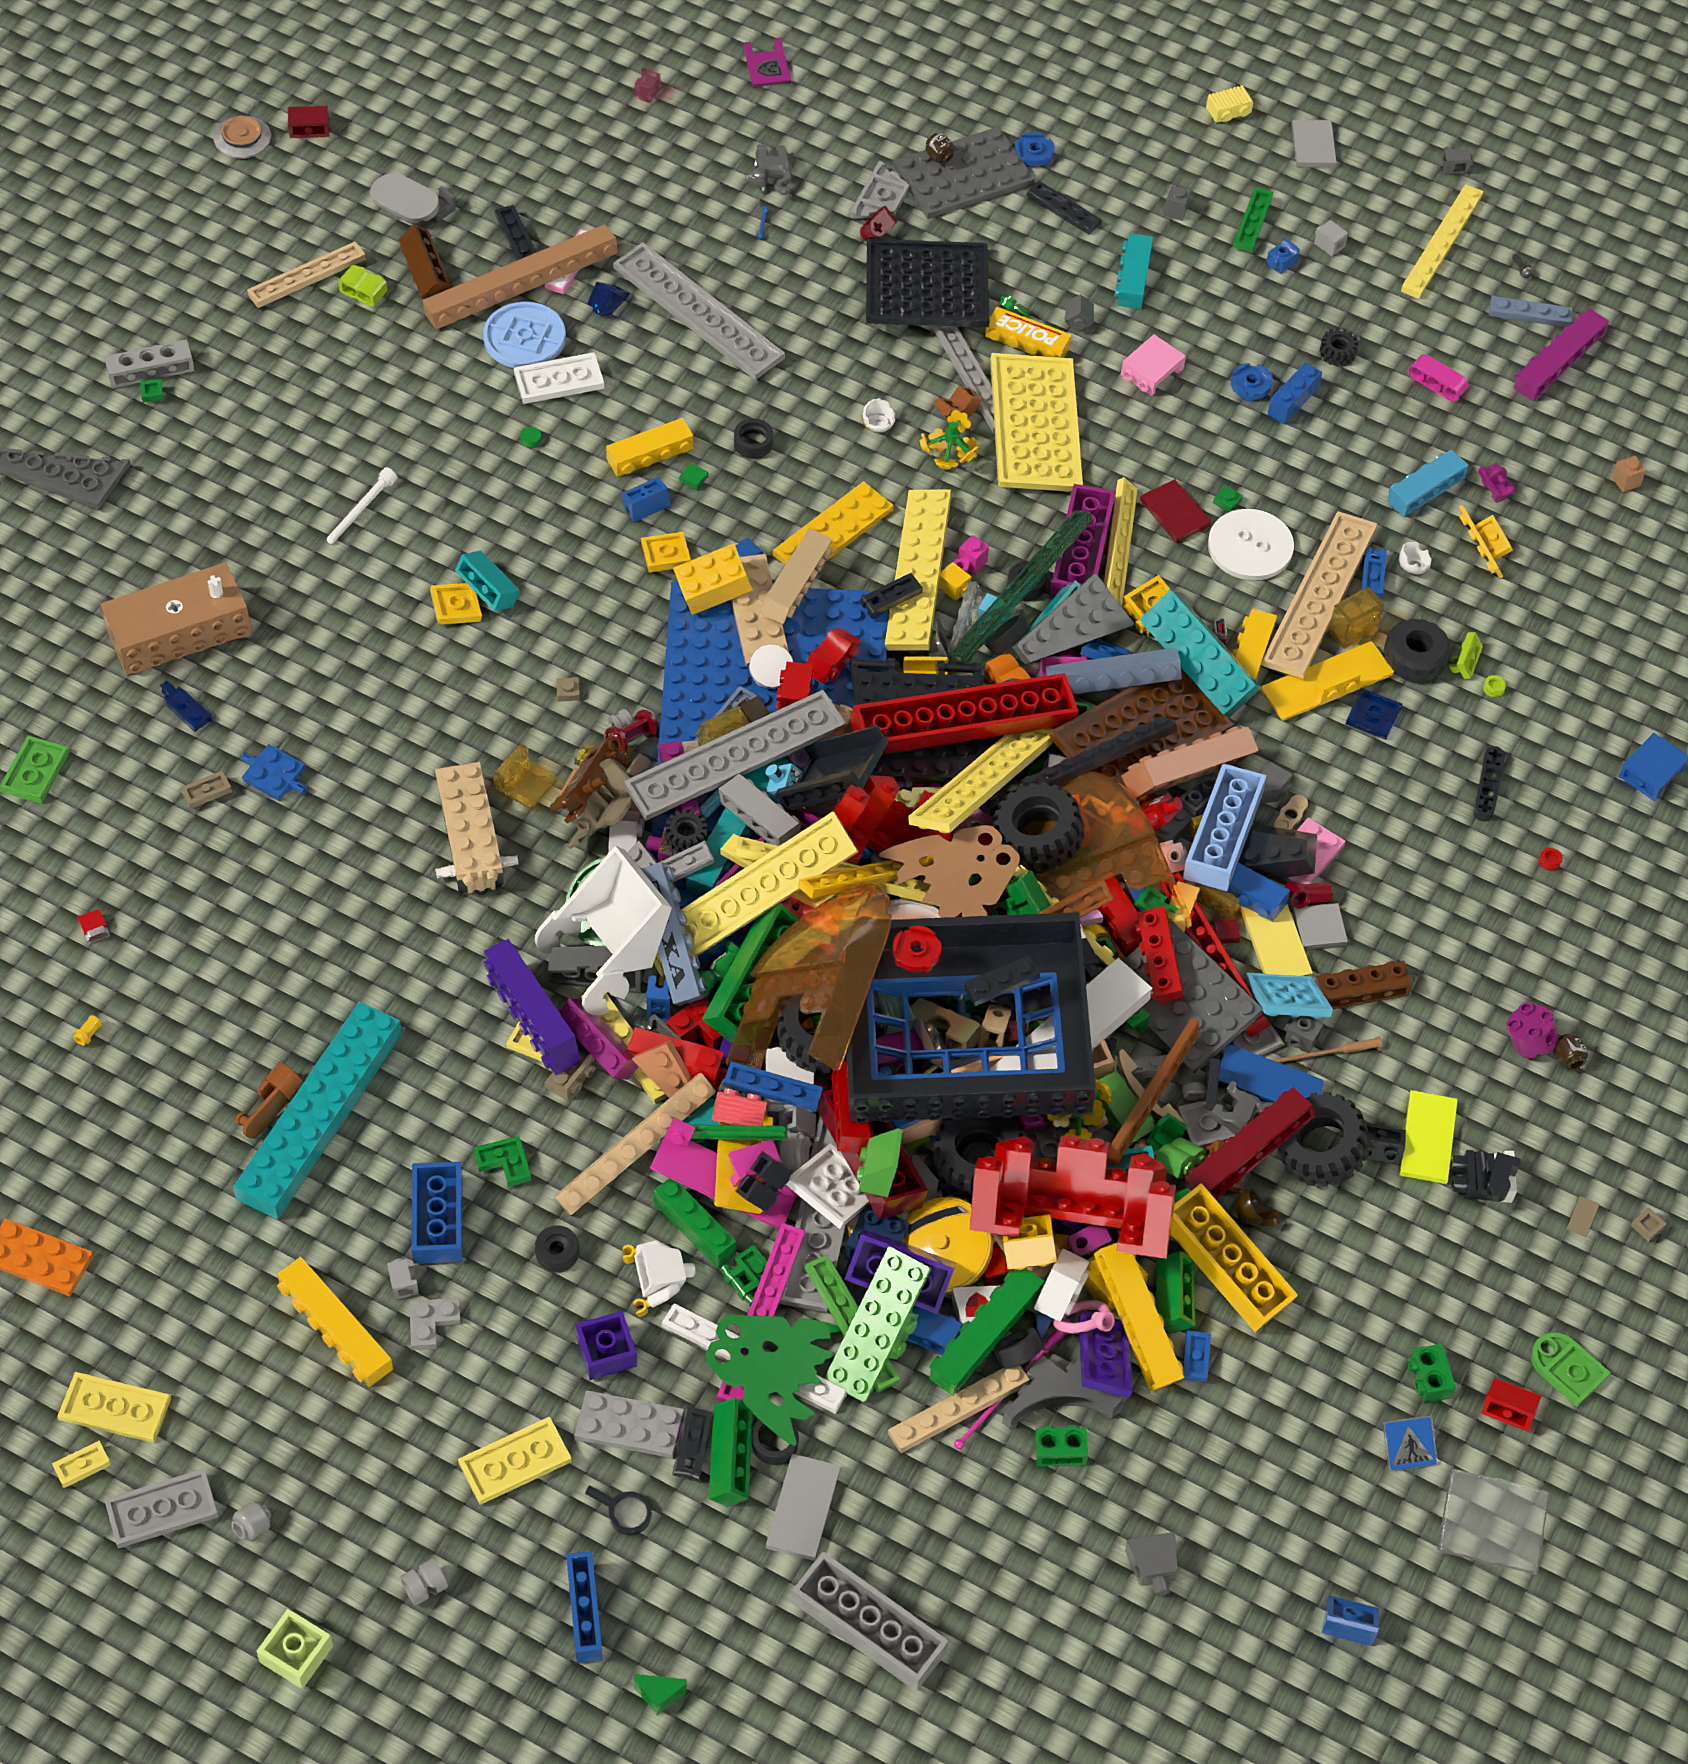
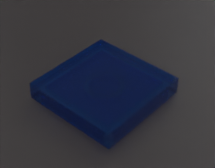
M1362 688L1345 724L1387 740L1403 704Z

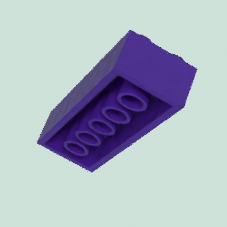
M509 938L485 950L486 960L483 964L489 973L486 975L492 988L496 986L498 989L497 994L503 1004H508V1010L512 1018L520 1021L519 1027L524 1036L529 1035L531 1046L536 1053H541L544 1066L547 1069L551 1068L556 1076L579 1064L580 1058L575 1035Z

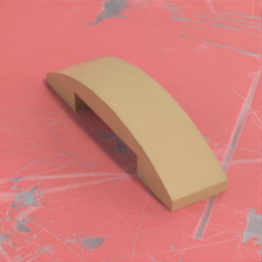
M1121 1049L1117 1055L1120 1072L1127 1080L1128 1088L1132 1094H1135L1140 1099L1145 1089L1132 1075L1138 1066ZM1156 1103L1150 1112L1151 1115L1159 1120L1167 1113H1170L1180 1122H1184L1169 1103L1162 1109Z

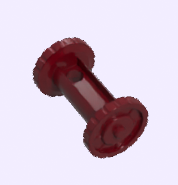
M642 709L636 713L635 721L621 729L616 726L607 728L604 738L618 739L622 748L621 752L627 751L628 743L643 735L647 738L656 736L659 732V725L655 716L650 711Z

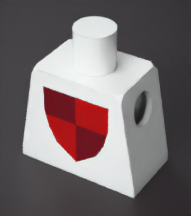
M997 1286L953 1287L952 1304L956 1319L962 1323V1326L967 1321L971 1322L976 1317V1310L982 1303L986 1305L990 1301L989 1297Z

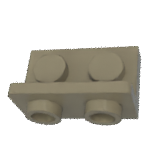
M579 1053L580 1063L556 1076L552 1072L544 1082L545 1088L568 1101L572 1095L578 1094L584 1080L594 1074L596 1070L595 1058L591 1054L585 1057Z

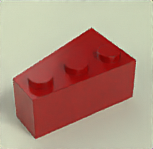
M1111 872L1102 878L1105 880L1114 900L1097 908V910L1103 915L1102 926L1109 927L1112 938L1125 956L1128 957L1139 947V942L1143 940L1142 935H1138L1136 931L1137 911Z

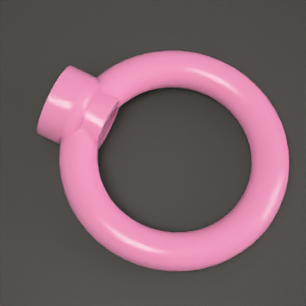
M1095 1300L1076 1302L1070 1313L1071 1315L1081 1310L1100 1311L1095 1312L1091 1320L1080 1323H1066L1063 1319L1069 1316L1067 1314H1064L1061 1322L1053 1318L1054 1327L1066 1333H1081L1095 1328L1102 1331H1110L1114 1325V1315L1111 1313L1110 1307L1104 1302Z

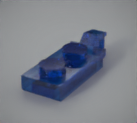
M165 681L160 685L162 688L161 692L165 695L164 701L167 707L192 731L196 732L212 720V715L184 689L182 690L181 687L175 689L174 685L169 681Z

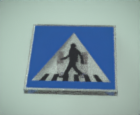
M1432 1415L1382 1422L1389 1472L1438 1465Z

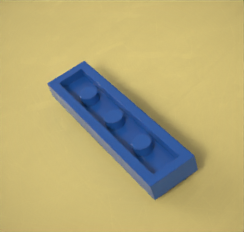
M732 1061L724 1080L725 1087L814 1112L817 1110L823 1090L821 1086Z

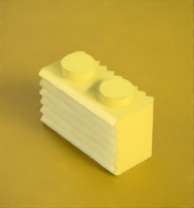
M1241 85L1240 87L1237 86L1233 89L1230 88L1226 91L1213 93L1212 95L1209 94L1206 108L1215 120V123L1227 122L1232 118L1245 117L1251 113L1253 100L1243 85Z

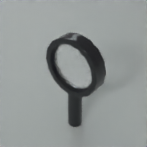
M591 1485L587 1487L585 1491L587 1496L609 1507V1521L612 1527L619 1533L637 1535L649 1526L652 1519L651 1504L641 1493L634 1491L623 1492L612 1498Z

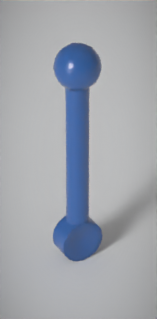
M768 206L763 207L760 229L756 234L758 239L764 237L763 229Z

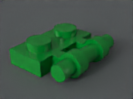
M752 1245L734 1257V1263L737 1267L731 1269L728 1264H725L721 1267L720 1271L725 1276L724 1280L729 1285L732 1284L738 1291L737 1295L742 1301L745 1300L751 1306L754 1299L753 1293L757 1291L768 1261ZM745 1275L750 1283L745 1285L740 1280V1277Z

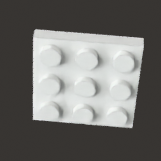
M831 1143L795 1171L786 1184L839 1229L870 1204L864 1192L859 1191L860 1185L841 1151H837V1148Z

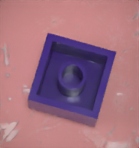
M623 1311L575 1324L576 1340L589 1380L637 1367V1353Z

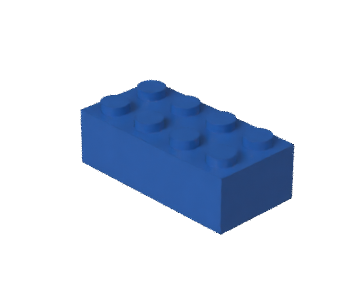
M461 1162L412 1163V1257L414 1264L463 1262V1174Z

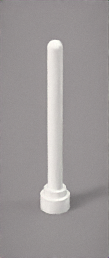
M385 467L379 473L378 482L327 537L328 543L333 544L384 487L394 484L398 477L393 470Z

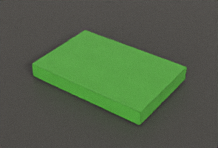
M28 735L0 785V792L42 804L70 753L69 747Z

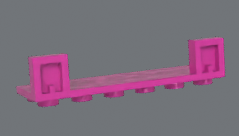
M673 1118L650 1169L715 1199L717 1153L690 1141L695 1127ZM785 1185L782 1190L778 1189L776 1201L767 1212L763 1210L761 1214L746 1211L740 1212L780 1230L781 1224H785L798 1194Z

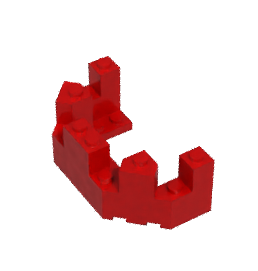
M870 775L863 789L850 784L832 811L836 813L859 851L846 860L854 865L859 861L866 846L877 853H881L893 846L932 835H939L951 842L955 829L950 833H941L938 830L921 829L918 826L909 825L908 816L935 793H929L924 790L911 810L903 802L894 800L900 787L895 779L889 776ZM979 835L978 842L984 846L991 844L993 841L992 836ZM1000 853L996 856V862L1002 865L1006 857L1003 853ZM982 878L976 880L975 882L969 885L973 886L978 884L982 880ZM1004 889L1003 893L1001 894L997 902H999L1003 894L1006 892V889ZM982 905L987 912V916L991 914L989 910L990 905Z
M1075 1135L1061 1136L1057 1161H1053L1050 1158L1033 1159L1034 1142L1025 1136L996 1143L995 1158H978L974 1174L970 1230L1019 1237L1025 1215L1042 1216L1050 1214L1052 1219L1121 1228L1117 1252L1166 1259L1172 1231L1176 1186L1165 1182L1167 1167L1146 1153L1132 1156L1128 1171L1121 1168L1107 1169L1110 1142H1104L1098 1138L1089 1140Z

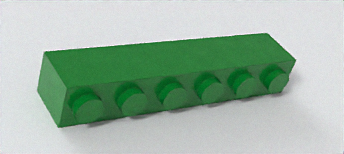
M1029 1269L1010 1270L1004 1279L1005 1283L1002 1287L997 1286L991 1293L990 1301L986 1305L982 1303L975 1312L976 1317L971 1322L967 1321L960 1329L959 1333L961 1334L956 1340L952 1338L944 1349L946 1352L941 1357L936 1356L929 1366L931 1369L930 1380L950 1395H955L1041 1294L1045 1281Z

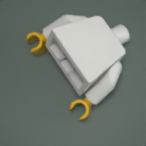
M655 1240L640 1244L636 1248L631 1245H625L622 1249L623 1254H625L622 1257L624 1263L632 1264L636 1262L643 1297H647L645 1301L643 1299H636L633 1302L634 1308L644 1306L643 1309L636 1312L638 1317H644L648 1313V1307L654 1308L676 1295L685 1283L686 1278H693L695 1275V1265L693 1263H683L681 1252L678 1249L670 1248L660 1241Z

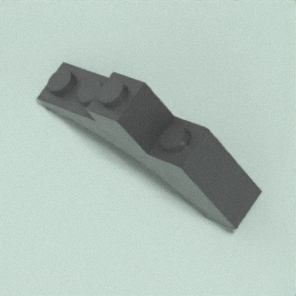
M1042 1355L1038 1361L1033 1360L1027 1367L1026 1372L1030 1384L1026 1383L1020 1389L1019 1397L1014 1402L1012 1400L1009 1401L1004 1407L1002 1423L1011 1429L1018 1421L1035 1411L1060 1405L1088 1408L1112 1419L1126 1403L1127 1397L1083 1387L1080 1358L1076 1362H1070L1065 1371H1063Z

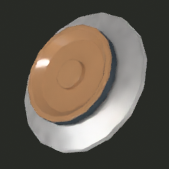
M237 116L222 122L215 130L213 140L216 148L222 154L231 158L245 159L262 153L269 146L271 132L269 126L253 116Z

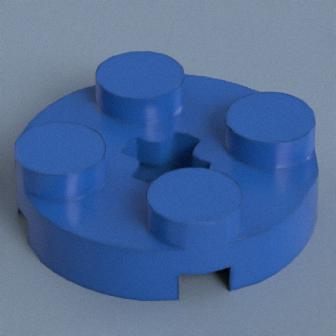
M1029 132L1023 134L1019 141L1017 139L1015 152L1025 166H1047L1051 163L1055 146L1050 138L1049 140L1044 138V134L1039 132Z
M1245 363L1234 369L1230 386L1246 402H1254L1255 399H1261L1269 394L1272 387V375L1262 365L1257 364L1256 367L1250 366V363ZM1248 380H1250V381H1254V380H1255L1256 382H1255V383H1249Z

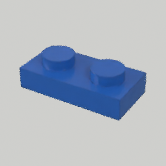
M1186 1331L1183 1380L1207 1382L1211 1334Z

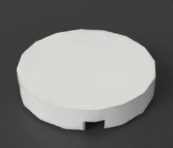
M766 645L754 652L750 659L749 671L754 678L753 680L758 685L767 689H776L781 684L779 683L781 670H785L787 661L793 662V660L784 648L778 645Z

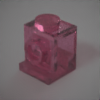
M642 68L641 77L637 78L634 89H636L634 92L635 97L651 103L661 88L660 74Z

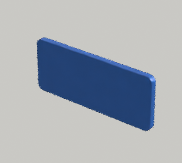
M1234 1045L1226 1047L1220 1064L1218 1080L1219 1083L1229 1086L1231 1081H1234L1238 1090L1245 1091L1248 1094L1272 1103L1277 1101L1283 1092L1289 1091L1292 1087L1307 1098L1310 1097V1093L1317 1092L1320 1095L1324 1085V1081L1321 1078Z

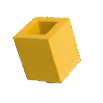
M952 562L940 572L938 588L956 601L961 596L965 597L970 592L971 576Z

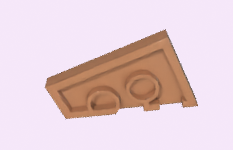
M671 1040L636 1054L631 1058L669 1098L693 1079Z

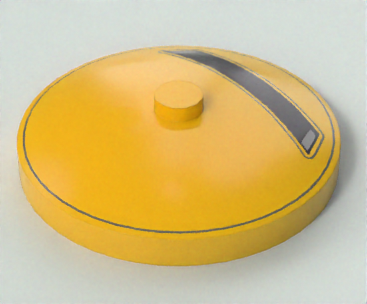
M952 1197L932 1199L925 1202L921 1209L913 1210L905 1219V1221L909 1222V1227L902 1240V1243L956 1262L945 1294H952L953 1287H970L987 1269L993 1252L992 1233L970 1230L972 1205L964 1200Z

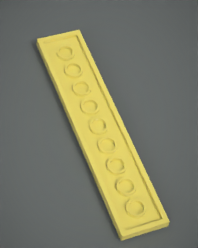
M909 490L895 580L912 573L923 587V593L890 608L885 639L886 650H929L952 497L951 490Z
M1046 728L1004 735L909 815V825L918 826L921 829L938 830L941 833H950L1054 742L1049 735L1054 729Z
M831 812L681 909L687 918V924H685L687 933H690L693 938V954L696 956L700 955L773 908L779 902L801 890L798 887L799 879L825 874L858 853L859 851L836 813ZM657 951L653 964L661 977H665L660 955Z

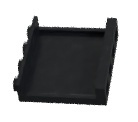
M878 725L816 741L804 747L810 758L796 783L779 788L775 795L786 812L842 798L850 784L863 789L888 745V741Z

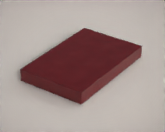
M1175 479L1140 496L1141 503L1175 543L1211 526V520Z

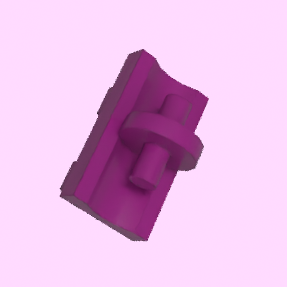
M1497 462L1489 467L1478 469L1482 483L1492 493L1494 502L1503 501L1508 495L1515 493V488L1506 476L1507 470L1504 467H1500Z

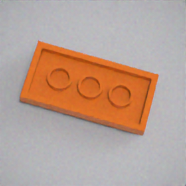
M5 1218L0 1226V1270L71 1297L94 1257L93 1252Z

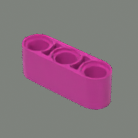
M1422 354L1408 369L1412 379L1452 402L1457 401L1469 388V382L1464 376L1426 354Z

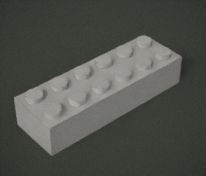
M825 1552L820 1554L792 1590L791 1602L916 1692L947 1653L949 1640Z

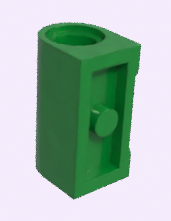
M1031 870L1010 880L1007 886H1005L1009 897L994 905H990L989 910L993 916L999 915L997 911L999 907L1005 909L1008 915L1037 914L1050 907L1051 904Z

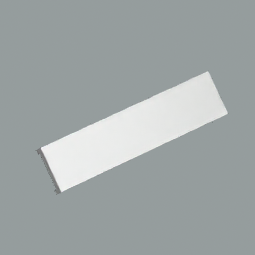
M1119 958L1086 985L1092 1050L1150 1000L1152 987ZM1053 1015L1026 1037V1045L1055 1037ZM1056 1046L1028 1054V1070L1057 1069ZM1018 1055L1004 1056L990 1068V1071L1021 1070L1020 1057Z

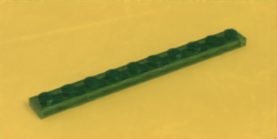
M1078 510L1072 512L947 654L950 661L966 664L972 659L973 655L985 644L986 640L998 629L1015 607L1023 601L1024 597L1036 586L1043 575L1049 571L1065 550L1074 543L1079 534L1087 528V525L1093 520L1090 512Z

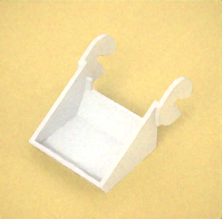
M615 846L561 909L553 911L539 927L535 934L534 942L540 951L551 953L552 947H561L556 935L557 931L561 930L564 934L577 938L581 931V921L588 922L613 954L596 973L598 978L586 990L582 998V1005L587 1013L603 1015L609 1013L606 999L603 996L605 993L609 992L612 996L625 999L629 992V983L626 977L623 976L624 972L652 968L672 907L627 851Z

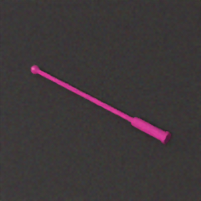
M1063 1319L1064 1322L1071 1323L1068 1319ZM1056 1329L1043 1343L1041 1352L1023 1369L1025 1374L1029 1364L1033 1360L1038 1361L1043 1354H1047L1066 1332ZM1002 1400L992 1404L964 1436L954 1442L956 1449L964 1447V1442Z

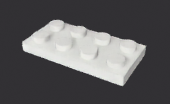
M595 352L514 368V375L523 404L604 389V380Z

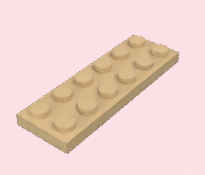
M766 554L740 557L753 591L731 599L746 668H749L750 659L754 652L762 646L778 645L789 653L782 624L760 614L765 597L773 586Z

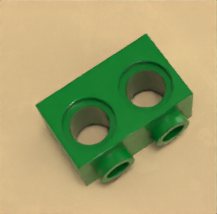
M1436 1344L1413 1348L1411 1356L1408 1358V1367L1410 1372L1415 1375V1390L1417 1395H1421L1423 1403L1452 1399L1456 1386L1443 1345ZM1422 1360L1429 1361L1432 1365H1426ZM1433 1382L1437 1384L1439 1387H1432L1429 1383Z
M1070 1425L1065 1428H1054L1053 1426L1036 1428L1034 1437L1036 1467L1086 1466L1088 1460L1086 1428H1080L1076 1425ZM1076 1442L1079 1447H1071L1068 1443ZM1043 1443H1052L1054 1447L1047 1448L1043 1445Z

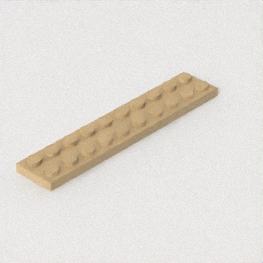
M1337 511L1262 660V666L1298 678H1304L1362 561L1365 550L1377 530V523Z

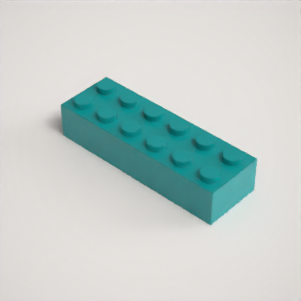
M1170 589L1139 619L1164 649L1177 648L1181 668L1223 715L1231 717L1262 688L1178 592Z

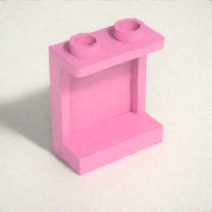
M1153 335L1122 362L1121 376L1139 387L1143 392L1153 396L1157 385L1173 371L1179 374L1184 369L1186 356L1156 335Z

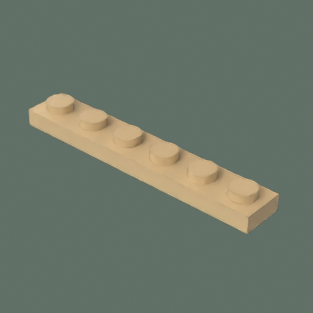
M353 242L247 289L248 296L257 308H260L366 260L365 253L356 242Z
M1020 1365L1013 1368H1002L957 1392L954 1396H950L888 1429V1435L899 1452L903 1453L1019 1391L1026 1383L1030 1384V1380Z

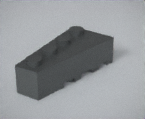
M606 946L552 947L548 966V983L590 987L598 978L596 973L613 954ZM645 969L624 972L623 976L626 977L629 983V992L641 994Z

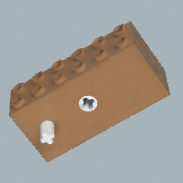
M226 562L100 603L106 631L126 676L153 666H159L174 659H180L195 652H201L204 649L221 645L252 633L246 603Z

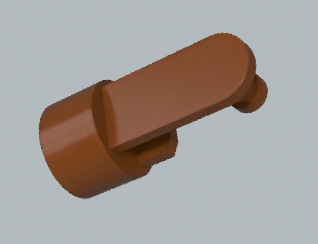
M279 1062L263 1079L264 1082L257 1091L264 1102L250 1118L244 1112L238 1113L235 1117V1122L238 1125L244 1126L243 1134L250 1139L256 1138L261 1134L286 1104L291 1102L304 1083L303 1079L284 1063Z

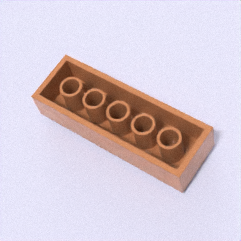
M1239 726L1227 730L1225 734L1218 732L1209 736L1207 740L1203 737L1193 741L1192 745L1187 746V743L1177 746L1174 748L1175 751L1170 752L1167 749L1158 753L1157 757L1152 758V755L1140 759L1139 763L1129 766V771L1123 774L1122 778L1131 799L1135 800L1202 777L1205 774L1221 770L1223 763L1234 766L1259 750L1249 727L1239 729Z

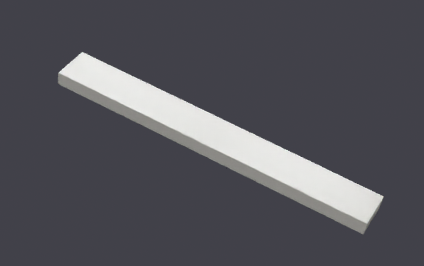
M675 1303L662 1322V1327L708 1349L711 1342L719 1340L716 1334L717 1324ZM726 1329V1333L729 1337H739V1335ZM719 1349L716 1351V1354L730 1360V1354L726 1350ZM818 1375L816 1377L821 1380V1384H798L799 1392L793 1393L835 1414L848 1394L846 1389Z

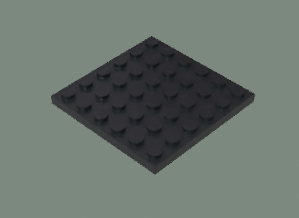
M867 239L866 323L989 327L988 243Z

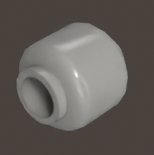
M250 1502L234 1513L233 1522L231 1523L232 1529L240 1539L254 1540L270 1528L271 1513L266 1506Z

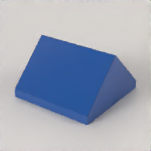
M1329 1595L1321 1633L1372 1646L1379 1630V1608Z

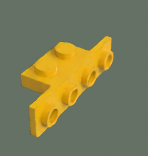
M1459 506L1462 512L1459 517L1464 526L1469 524L1471 529L1468 530V533L1473 542L1478 540L1480 545L1477 546V549L1482 558L1487 556L1489 559L1486 564L1492 574L1496 572L1499 579H1501L1503 575L1495 560L1513 551L1502 529L1493 515L1474 525L1464 506Z

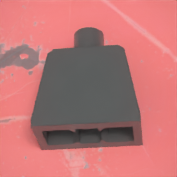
M1175 1532L1127 1539L1125 1553L1141 1586L1153 1584L1156 1596H1164L1170 1593L1168 1582L1175 1580L1178 1572Z

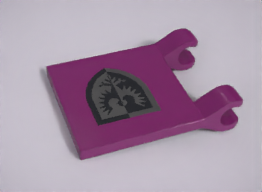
M781 38L774 39V51L753 54L751 42L743 43V53L753 87L791 82Z

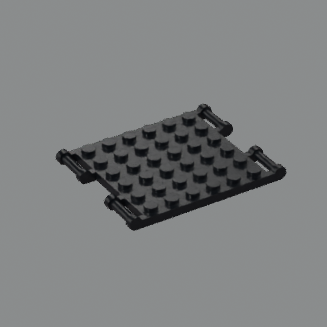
M851 657L849 662L854 705L983 686L980 662L955 664L937 661L936 674L895 672V659H887V661L858 660V657ZM858 668L886 669L887 672L859 671ZM945 672L972 673V676L947 675ZM992 738L882 754L871 775L893 777L900 787L899 790L905 789L911 792L912 782L948 783L993 745Z

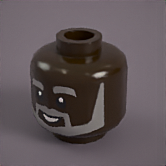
M935 133L927 139L925 150L934 162L947 163L953 158L955 146L945 134Z
M1564 1034L1560 1036L1553 1049L1560 1065L1570 1070L1582 1067L1588 1058V1050L1578 1035Z

